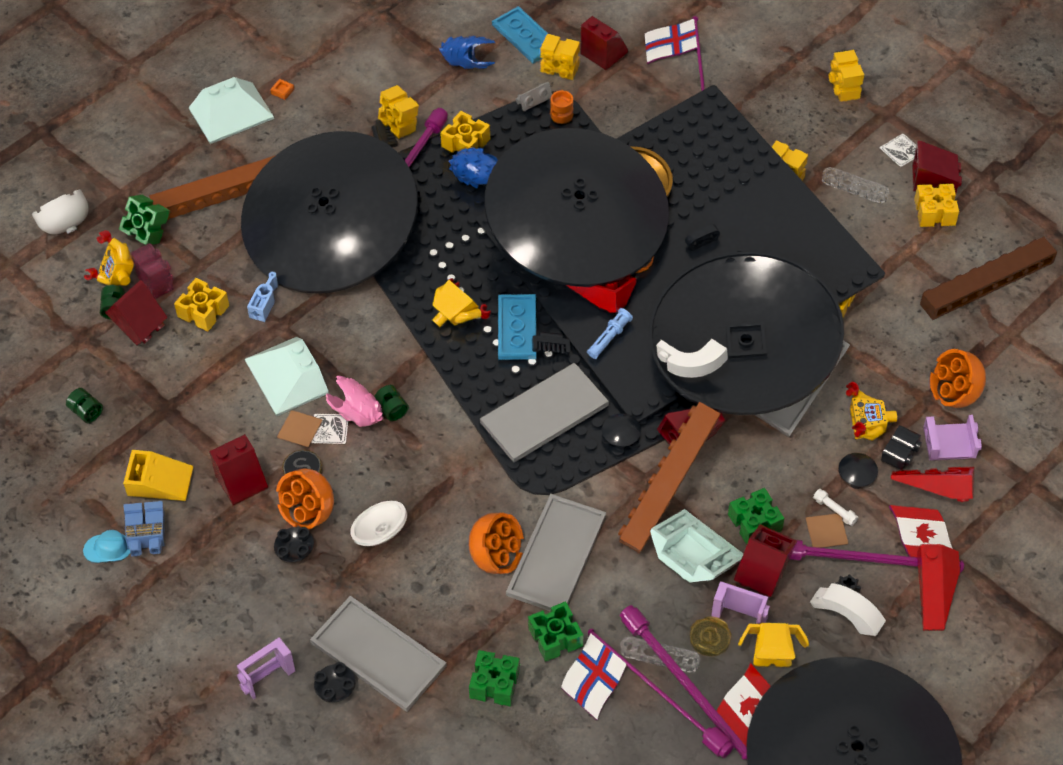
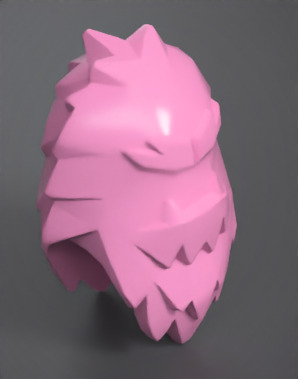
M337 376L336 382L343 390L346 398L343 401L337 396L327 393L326 401L333 410L339 412L346 421H353L359 427L371 426L384 419L381 405L364 386L352 378Z

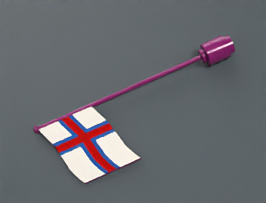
M697 16L678 25L663 27L645 33L647 64L697 49L701 90L705 89Z
M594 629L588 630L589 638L583 651L567 672L561 689L598 721L603 705L619 684L627 666L703 732L702 743L718 757L726 758L734 749L732 740L717 727L705 729L594 632Z

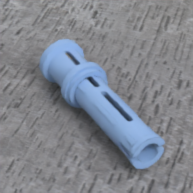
M620 308L614 319L609 320L606 330L587 350V354L593 359H597L615 335L622 333L623 327L633 320L632 315L627 310Z

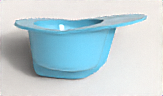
M107 530L100 535L90 538L84 545L83 553L87 560L100 563L123 560L130 554V550H128L125 535L116 530Z

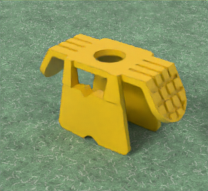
M786 623L749 624L738 643L741 647L748 634H757L753 665L759 667H768L771 664H774L776 667H790L792 665L791 660L795 659L791 635H795L804 648L809 646V641L800 625H788Z

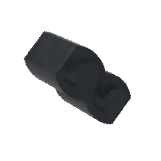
M899 425L886 445L881 461L900 470H903L905 466L909 467L914 457L912 454L914 452L917 453L922 445V442H920L921 435Z

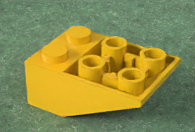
M132 450L123 484L127 496L186 501L194 467L151 451Z

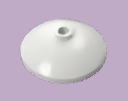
M384 501L369 507L353 522L350 531L351 537L357 544L363 546H375L392 539L400 532L406 522L407 511L404 505L397 501Z

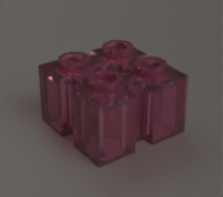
M148 243L130 253L135 264L136 276L144 282L155 299L174 289L172 284L174 278L169 272L171 267L167 260L163 261L158 248L154 249L151 243Z

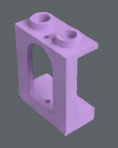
M277 638L237 665L239 672L237 678L241 682L239 686L245 695L249 693L255 699L256 695L253 685L280 666L288 676L295 672L291 651L280 638ZM272 651L275 652L274 658L249 674L245 672L248 667Z

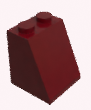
M591 16L581 25L580 54L604 70L609 69L628 53V48L620 34L594 16Z
M917 141L912 162L913 191H916L917 185H932L933 188H938L939 184H954L956 194L958 187H961L962 176H959L961 162H958V155L923 141Z
M142 280L137 282L106 311V314L136 346L141 342L145 344L152 338L150 333L154 330L158 332L166 325L163 321L168 318Z
M691 409L668 413L663 418L657 430L669 445L673 439L677 440L680 433H678V430L683 422L687 424L690 419L688 413ZM719 412L720 417L707 440L713 437L725 422L721 412Z
M245 434L209 451L215 477L232 505L268 489L255 450Z
M760 524L749 538L734 580L743 587H750L757 590L761 595L771 597L778 587L797 540Z

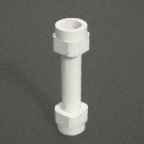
M818 489L813 496L817 503L820 505L824 503L843 517V522L847 525L853 526L858 520L856 513L852 510H845L830 499L826 491Z

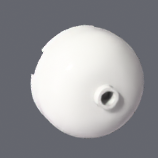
M75 190L73 192L74 195L64 194L41 206L39 213L37 211L33 212L32 216L39 228L48 234H60L63 232L69 234L77 230L76 226L85 220L89 210L88 202L83 192Z

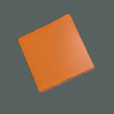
M279 79L270 89L272 95L286 100L294 90V85Z

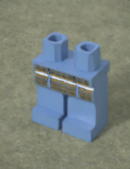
M163 501L144 503L146 524H144L142 503L123 504L126 543L131 556H140L142 548H149L151 554H160L162 546H165V511Z

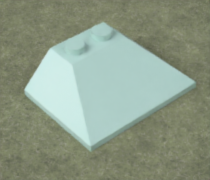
M236 77L202 89L189 107L190 112L210 144L274 119L273 114L253 83Z
M292 338L245 359L276 416L320 398L327 393L329 394L319 366L301 338Z
M685 509L651 528L650 531L658 558L688 582L713 580L740 563L743 556L741 551Z

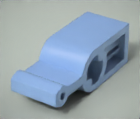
M270 272L266 284H261L256 288L247 306L249 318L263 322L266 321L275 302L273 292L278 287L276 272Z

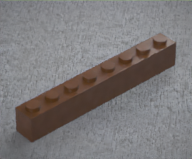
M1045 237L1038 240L1034 239L1023 247L1019 246L1008 254L1004 253L993 261H987L978 268H972L963 275L960 274L948 282H943L933 289L926 290L922 294L920 306L932 320H935L1053 264L1057 251Z

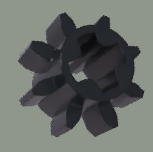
M850 574L844 578L840 576L839 582L835 583L848 587L857 593H860L861 587L857 586L859 579L851 577Z

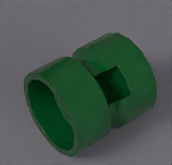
M107 285L102 288L100 315L103 318L112 320L106 314V311L126 293L122 287Z
M386 385L376 392L374 397L381 405L382 412L389 421H396L408 412L409 405L394 385Z
M84 388L75 389L66 400L67 408L77 414L85 423L95 421L103 411V404L92 397Z

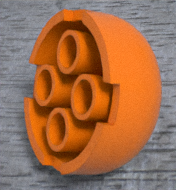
M950 349L943 352L936 360L938 363L934 373L931 372L930 388L935 400L940 399L944 406L963 408L973 404L981 396L986 384V372L982 362L977 356L967 351ZM940 380H945V381H950V382H952V383L945 382V383H943V384L941 385V387H940V394H941V396L944 397V398L955 399L956 401L948 402V401L944 400L943 398H941V396L938 394V391H937V386H938V383H939Z
M304 468L289 472L279 480L276 492H278L280 504H277L284 520L293 527L299 525L309 530L321 525L329 518L334 506V494L330 483L322 474L315 470ZM301 503L302 506L294 509V517L298 521L296 522L291 518L289 508ZM316 517V519L314 520V522L308 523V524H302V522H305V521H307V520H310V519Z
M490 513L482 516L473 525L469 535V551L474 563L480 569L491 574L511 573L517 568L523 553L519 552L521 539H524L517 519L511 514ZM516 552L515 559L510 565L503 568L497 567L507 565L509 562V553Z

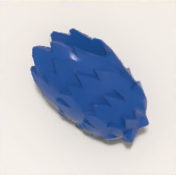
M459 36L456 38L450 37L445 43L441 42L439 50L445 60L452 66H462L464 69H484L495 64V62H480L475 58L476 46L483 43H495L491 39L476 36L463 38Z
M473 147L462 149L456 155H453V159L448 161L451 164L449 170L453 171L455 177L460 182L478 188L480 184H487L490 173L498 160L495 156L484 153V149H475Z

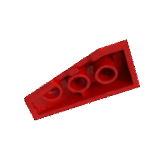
M628 276L622 280L601 286L568 287L599 308L605 309L610 313H616L620 308L626 306L636 284V278Z
M948 467V470L941 472V470L936 468H930L925 470V473H921L920 470L893 471L891 479L948 498L957 499L960 502H966L969 499H973L975 469L974 467Z
M920 544L917 560L923 631H944L960 573L959 551L942 544Z

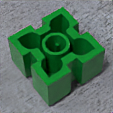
M144 195L129 196L125 207L128 214L122 217L119 230L129 236L136 235L135 239L145 245L160 243L164 231L161 229V224H166L170 210L160 204L153 205V200Z
M765 488L751 493L748 500L743 496L729 503L728 516L735 527L741 526L739 534L746 545L760 524L777 532L783 530L785 518L777 506L771 507L773 499Z
M566 601L552 606L551 612L545 614L542 610L528 616V629L534 641L538 640V649L545 662L559 657L560 651L566 649L569 653L583 647V633L577 622L573 623V614Z
M478 650L475 673H472L469 684V698L486 702L487 697L494 698L495 704L511 707L514 684L517 683L520 671V658L503 655L502 659L495 658V653Z

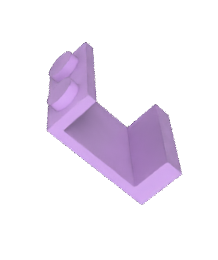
M973 415L968 416L966 424L935 425L934 417H926L923 430L929 460L971 459L977 457L978 451L981 450V440L977 438L978 424L974 422Z
M720 581L713 601L711 618L719 621L725 607L757 618L756 624L766 623L770 606L767 605L768 597Z

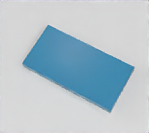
M519 6L492 21V26L532 64L542 59L541 46L548 33Z
M536 294L498 295V360L536 359V352L532 351V337L536 335Z

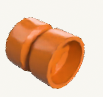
M556 91L551 95V119L559 124L568 123L573 118V96L568 91Z

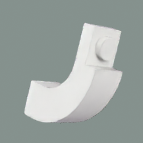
M713 339L701 350L693 353L680 352L662 340L656 345L657 356L661 361L667 362L668 371L681 377L692 378L708 375L720 368L728 359L727 348Z
M831 583L829 588L820 587L810 601L813 608L833 610L844 615L854 624L860 634L876 636L886 621L880 611L869 600L842 585Z

